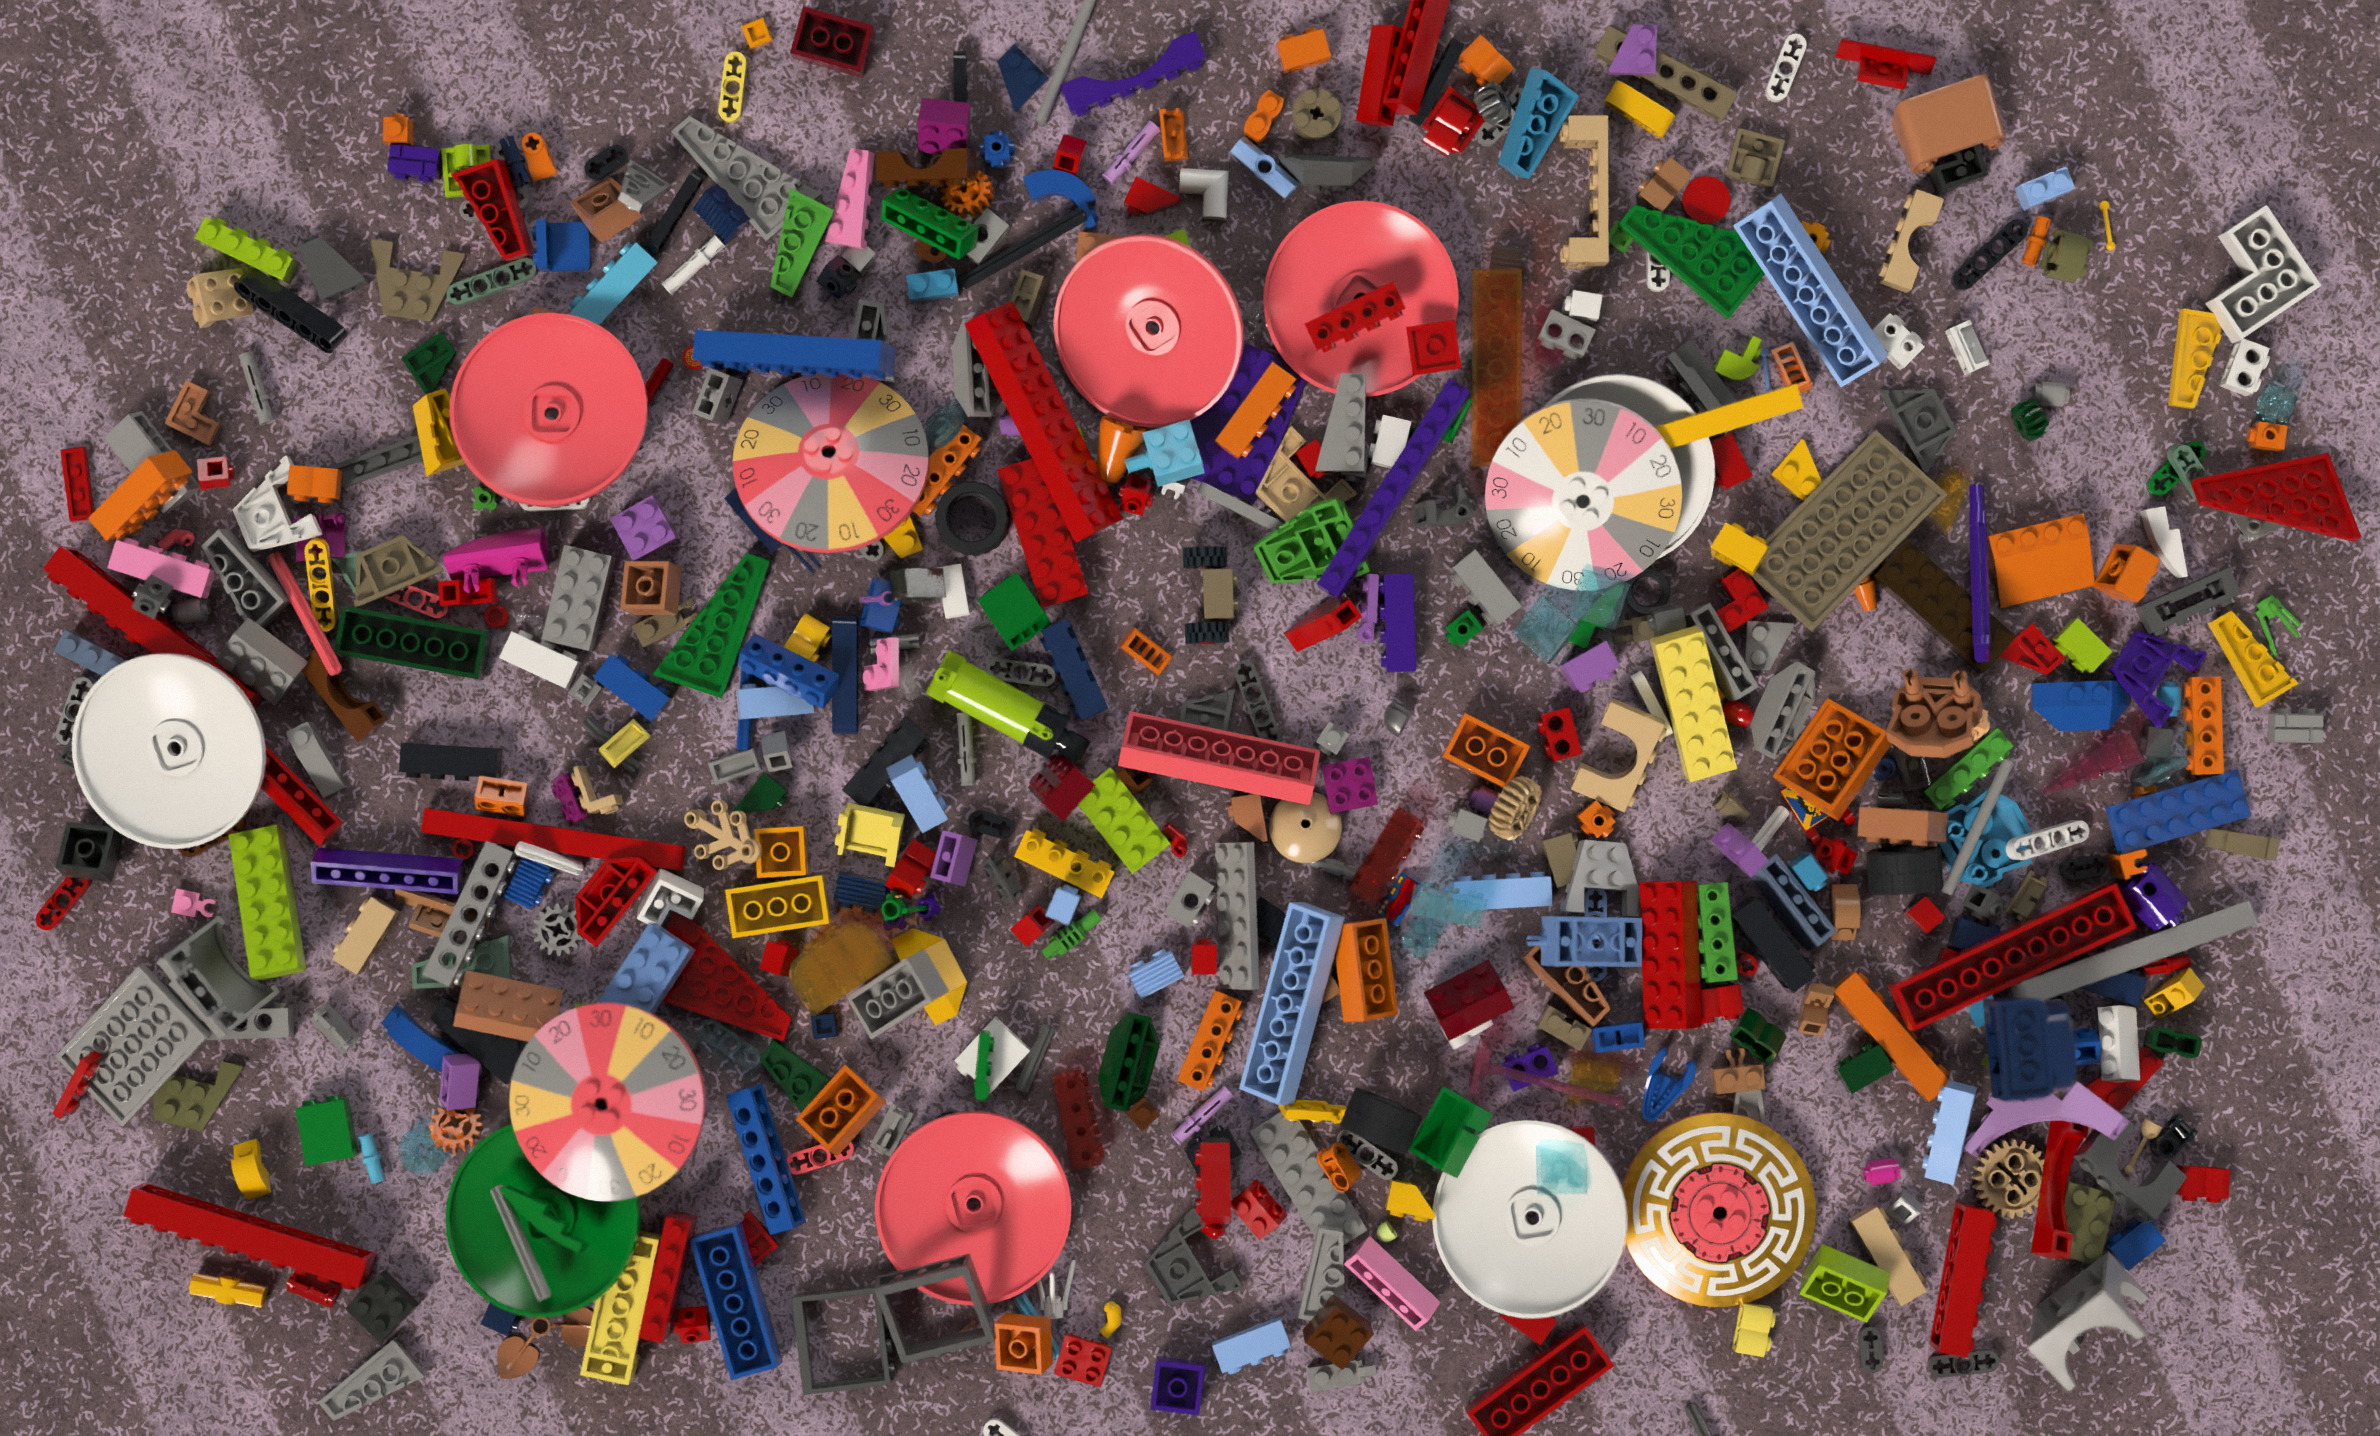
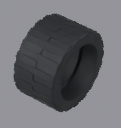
M964 481L953 485L942 495L935 511V524L940 537L950 548L963 555L979 556L990 553V551L999 547V544L1006 538L1007 531H1009L1010 514L1007 504L998 491L986 483ZM978 496L984 498L992 505L995 511L996 520L994 528L982 540H963L951 528V510L964 497Z
M1893 846L1872 849L1866 853L1868 886L1871 894L1912 895L1943 889L1941 848L1938 846Z
M1357 1087L1352 1094L1340 1126L1379 1146L1401 1154H1407L1423 1117L1399 1103Z

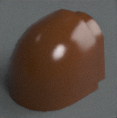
M918 239L914 253L918 254L919 258L932 263L941 262L947 254Z

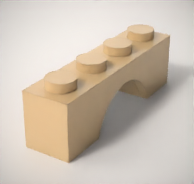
M1919 189L1912 192V195L1908 194L1903 204V208H1906L1904 217H1899L1896 223L1895 230L1898 231L1896 239H1891L1886 252L1890 254L1887 263H1882L1878 276L1882 277L1880 284L1905 293L1912 290L1919 266L1910 257L1908 250L1909 238L1916 228L1932 225L1936 222L1944 201L1943 198Z

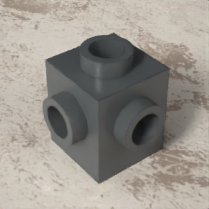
M151 575L144 585L139 584L132 596L136 599L132 608L155 619L159 612L164 613L171 602L168 597L174 586Z
M1973 884L1962 904L1972 911L1970 915L1982 922H1984L1985 918L1995 922L2002 913L2006 901L1998 896L2000 892L1991 886L1984 888Z

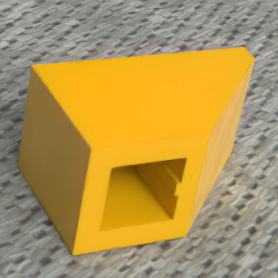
M2189 967L2170 978L2143 1001L2159 1020L2195 1001L2205 986Z
M1397 1179L1390 1180L1385 1204L1386 1210H1390V1215L1404 1217V1213L1414 1215V1220L1428 1222V1218H1435L1434 1212L1415 1183Z

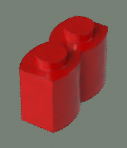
M1447 98L1422 143L1445 157H1448L1450 152L1455 154L1461 144V141L1458 140L1462 131L1467 133L1474 120L1470 119L1473 113Z
M1739 983L1700 988L1701 1024L1715 1022V1018L1724 1016L1725 1020L1738 1019L1739 1014L1744 1013Z
M2177 1165V1168L2187 1176L2175 1193L2182 1196V1200L2197 1201V1197H2206V1202L2221 1203V1199H2229L2230 1169Z

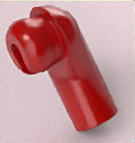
M1167 822L1161 831L1170 838L1172 853L1176 857L1181 858L1187 852L1186 835Z
M1206 1224L1205 1227L1200 1229L1211 1239H1218L1225 1234V1228L1222 1224Z

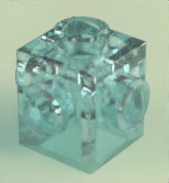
M2265 384L2254 411L2261 415L2262 420L2266 423L2276 424V422L2287 424L2298 397L2286 387Z
M1425 922L1411 923V928H1406V934H1402L1403 949L1407 948V953L1413 954V958L1428 957V952H1433V946H1437L1436 932H1432L1431 927H1426ZM1416 935H1421L1423 937V942L1421 944H1416L1414 942V937Z

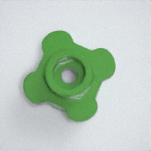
M479 486L473 489V494L475 495L474 509L481 510L485 508L495 510L497 508V493L495 491Z

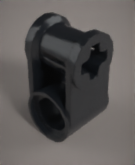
M2178 1113L2165 1124L2160 1134L2151 1140L2150 1150L2156 1156L2172 1158L2197 1135L2198 1131L2195 1128H2191L2183 1120V1115ZM2166 1140L2168 1143V1149L2166 1152L2162 1153L2160 1150V1144L2161 1142Z

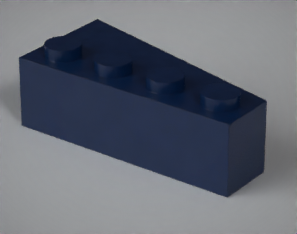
M1068 618L1041 630L1043 637L1040 638L1045 652L1050 650L1053 659L1050 660L1055 674L1060 672L1063 682H1060L1065 696L1070 694L1073 700V704L1070 707L1075 718L1080 716L1083 721L1108 710L1109 708Z

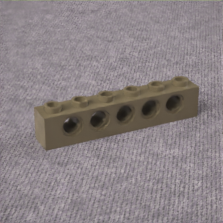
M1608 26L1593 56L1611 65L1618 52L1617 46L1622 45L1627 32L1618 26ZM1660 48L1656 49L1655 76L1630 75L1720 123L1725 119L1738 94L1733 91L1734 87L1725 82L1718 83L1712 80V76L1709 73L1701 70L1697 72L1691 69L1689 63L1681 59L1676 61L1670 58L1669 53ZM1660 68H1669L1672 76L1669 78L1663 77L1660 73ZM1682 79H1690L1693 82V88L1687 89L1683 87ZM1706 89L1713 91L1715 99L1707 100L1703 95V91Z

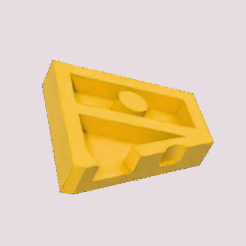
M1803 439L1795 445L1771 473V476L1802 502L1822 484L1814 461Z

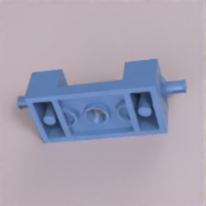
M1541 916L1540 936L1528 935L1526 939L1535 940V942L1526 941L1528 946H1540L1541 965L1642 967V918ZM1595 935H1598L1600 938V946L1598 948H1595L1592 944Z

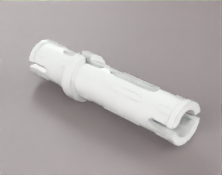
M714 235L700 249L697 248L694 251L695 254L661 284L673 295L704 265L708 266L711 263L710 260L726 246Z

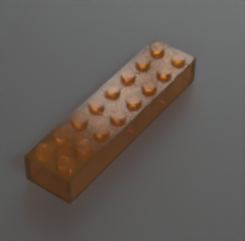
M1471 269L1472 403L1470 411V465L1490 466L1492 458L1505 436L1521 421L1522 269Z

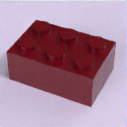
M803 6L790 54L795 60L863 78L876 31L873 25Z
M1058 753L1048 759L1046 767L1041 773L1038 772L1031 778L1030 785L1027 788L1063 822L1096 785L1073 762Z
M1489 959L1424 992L1436 1019L1449 1041L1514 1008L1504 984Z

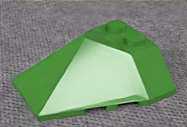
M1334 497L1311 505L1255 543L1253 548L1271 583L1302 582V579L1317 578V581H1319L1355 523L1344 500ZM1367 559L1357 572L1356 576L1370 572V566Z

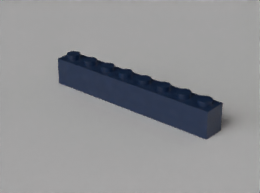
M1964 915L1963 919L1956 917L1947 945L1964 950L2002 932L2000 931L2001 926L1987 922L1986 926L1977 924V918ZM2082 953L2079 956L2073 957L2037 975L2053 971L2055 969L2067 966L2069 964L2078 962L2080 960L2092 956ZM2132 969L2080 989L2138 1007L2146 979L2139 977L2140 972Z

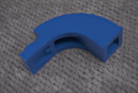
M1042 170L1023 177L1033 203L1050 196L1065 197L1071 200L1077 208H1082L1088 218L1084 222L1087 231L1090 232L1097 229L1095 222L1099 221L1094 207L1090 209L1088 207L1096 203V199L1082 180L1060 170Z
M395 1004L381 1023L388 1030L386 1033L413 1056L441 1073L444 1055L461 1054L452 1044L436 1037L423 1028L404 1008Z

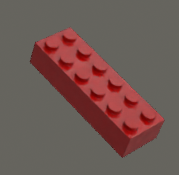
M1033 459L997 469L1042 609L1045 610L1088 596L1089 592L1068 528Z
M1697 881L1639 882L1640 918H1642L1644 1029L1700 1028L1702 1026Z
M1955 1201L1929 1345L1939 1353L1968 1358L1969 1352H1972L1974 1348L1972 1333L1973 1328L1977 1327L1979 1321V1314L1976 1311L1978 1303L1981 1304L1983 1299L1982 1279H1986L1988 1266L1985 1265L1987 1255H1990L1992 1250V1241H1990L1991 1231L1995 1230L1997 1218L1994 1216L1995 1212L1983 1206Z
M1581 1322L1466 1406L1465 1411L1483 1436H1519L1613 1368L1614 1365L1584 1323Z

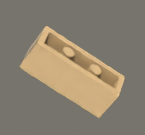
M376 896L364 900L359 908L361 914L357 920L353 919L346 929V932H348L344 941L340 940L333 950L336 954L332 960L356 975L363 973L400 914L399 910Z

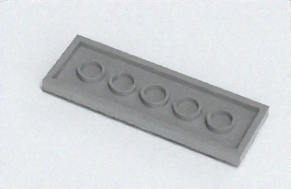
M1254 842L1215 843L1221 989L1257 990L1260 989Z
M1280 1111L1249 1130L1314 1237H1316L1318 1224L1341 1228L1343 1230V1245L1367 1231L1366 1226L1345 1192L1336 1190L1324 1170L1319 1166L1317 1162V1152L1319 1150L1300 1120L1290 1121L1285 1119Z

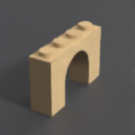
M1610 697L1600 718L1601 724L1631 738L1637 748L1636 759L1627 770L1616 774L1605 773L1580 762L1571 782V790L1625 812L1627 806L1632 807L1637 796L1634 793L1637 784L1640 786L1643 784L1647 774L1644 769L1647 763L1652 764L1657 750H1654L1657 741L1662 742L1667 729L1664 728L1665 723L1663 719Z

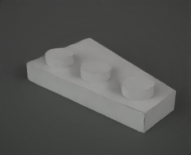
M630 159L618 200L623 202L628 209L639 213L667 194L671 185Z

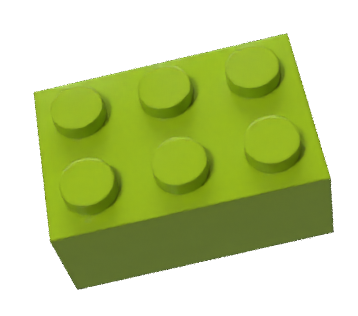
M1822 1244L1803 1272L1799 1295L1867 1323L1887 1294L1890 1272Z

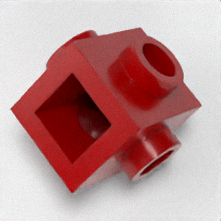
M1129 473L1126 485H1121L1117 498L1122 500L1120 510L1143 516L1145 508L1151 507L1154 494L1150 493L1153 479Z
M1823 837L1821 843L1816 848L1814 857L1818 862L1822 863L1821 867L1832 874L1837 870L1848 875L1858 853L1846 847L1848 843L1837 837H1834L1833 841Z
M707 1306L678 1309V1318L674 1319L673 1324L674 1332L679 1334L681 1343L711 1340V1318Z

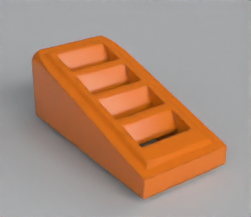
M1794 341L1771 350L1784 386L1803 379L1804 382L1797 384L1799 393L1801 394L1812 389L1813 383ZM1789 352H1792L1793 354L1792 356L1782 360L1779 357ZM1796 361L1795 365L1790 366L1788 368H1784L1783 366L1785 364ZM1798 370L1800 371V374L1790 378L1787 375Z
M1131 627L1118 645V647L1158 676L1173 658L1171 654L1134 627ZM1135 636L1139 637L1134 646L1129 648L1128 646ZM1143 642L1147 643L1142 652L1137 654L1136 652ZM1151 648H1154L1155 651L1153 652V654L1150 656L1148 660H1145V656L1148 654ZM1159 654H1162L1163 657L1161 658V660L1158 662L1156 666H1153L1152 663L1155 661L1157 656Z

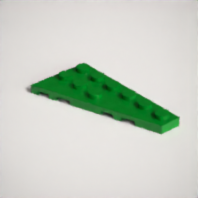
M746 553L652 675L722 698L770 561Z

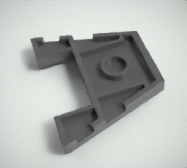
M1195 1205L1189 1209L1144 1261L1146 1269L1168 1305L1196 1300L1209 1295H1219L1232 1290L1238 1291L1244 1288L1233 1268L1210 1280L1187 1243L1186 1237L1206 1226V1224H1200V1214H1196Z

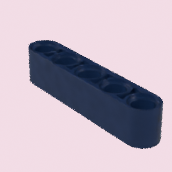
M858 615L833 616L832 671L839 674L838 690L832 697L833 735L858 734Z

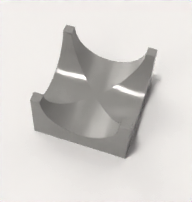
M2109 1252L2050 1295L2033 1310L2027 1348L2068 1392L2076 1387L2077 1382L2072 1377L2068 1367L2067 1350L2074 1355L2081 1349V1344L2076 1339L2079 1334L2091 1328L2106 1326L2121 1329L2132 1335L2136 1340L2146 1335V1330L2133 1316L2122 1295L2129 1296L2142 1304L2149 1299V1294Z

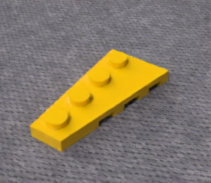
M2228 611L2208 623L2255 708L2264 705L2299 684L2284 671L2285 668L2279 661H2275L2269 655L2267 648L2262 643L2259 644L2252 636V632L2232 611Z

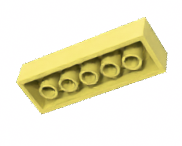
M1696 625L1651 638L1650 642L1685 777L1690 782H1694L1737 769L1703 631Z

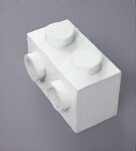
M1889 313L1872 331L1889 356L1887 358L1901 370L1912 361L1924 346L1921 344L1922 339L1915 332L1912 331L1910 333L1904 327L1905 323L1899 316Z

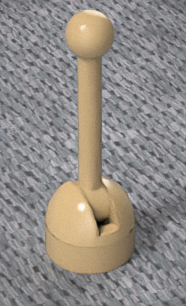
M2146 1118L2141 1125V1133L2144 1137L2129 1165L2124 1167L2125 1174L2131 1175L2134 1172L2133 1166L2147 1140L2156 1138L2160 1134L2162 1126Z

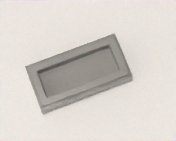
M755 747L708 762L715 786L762 770Z

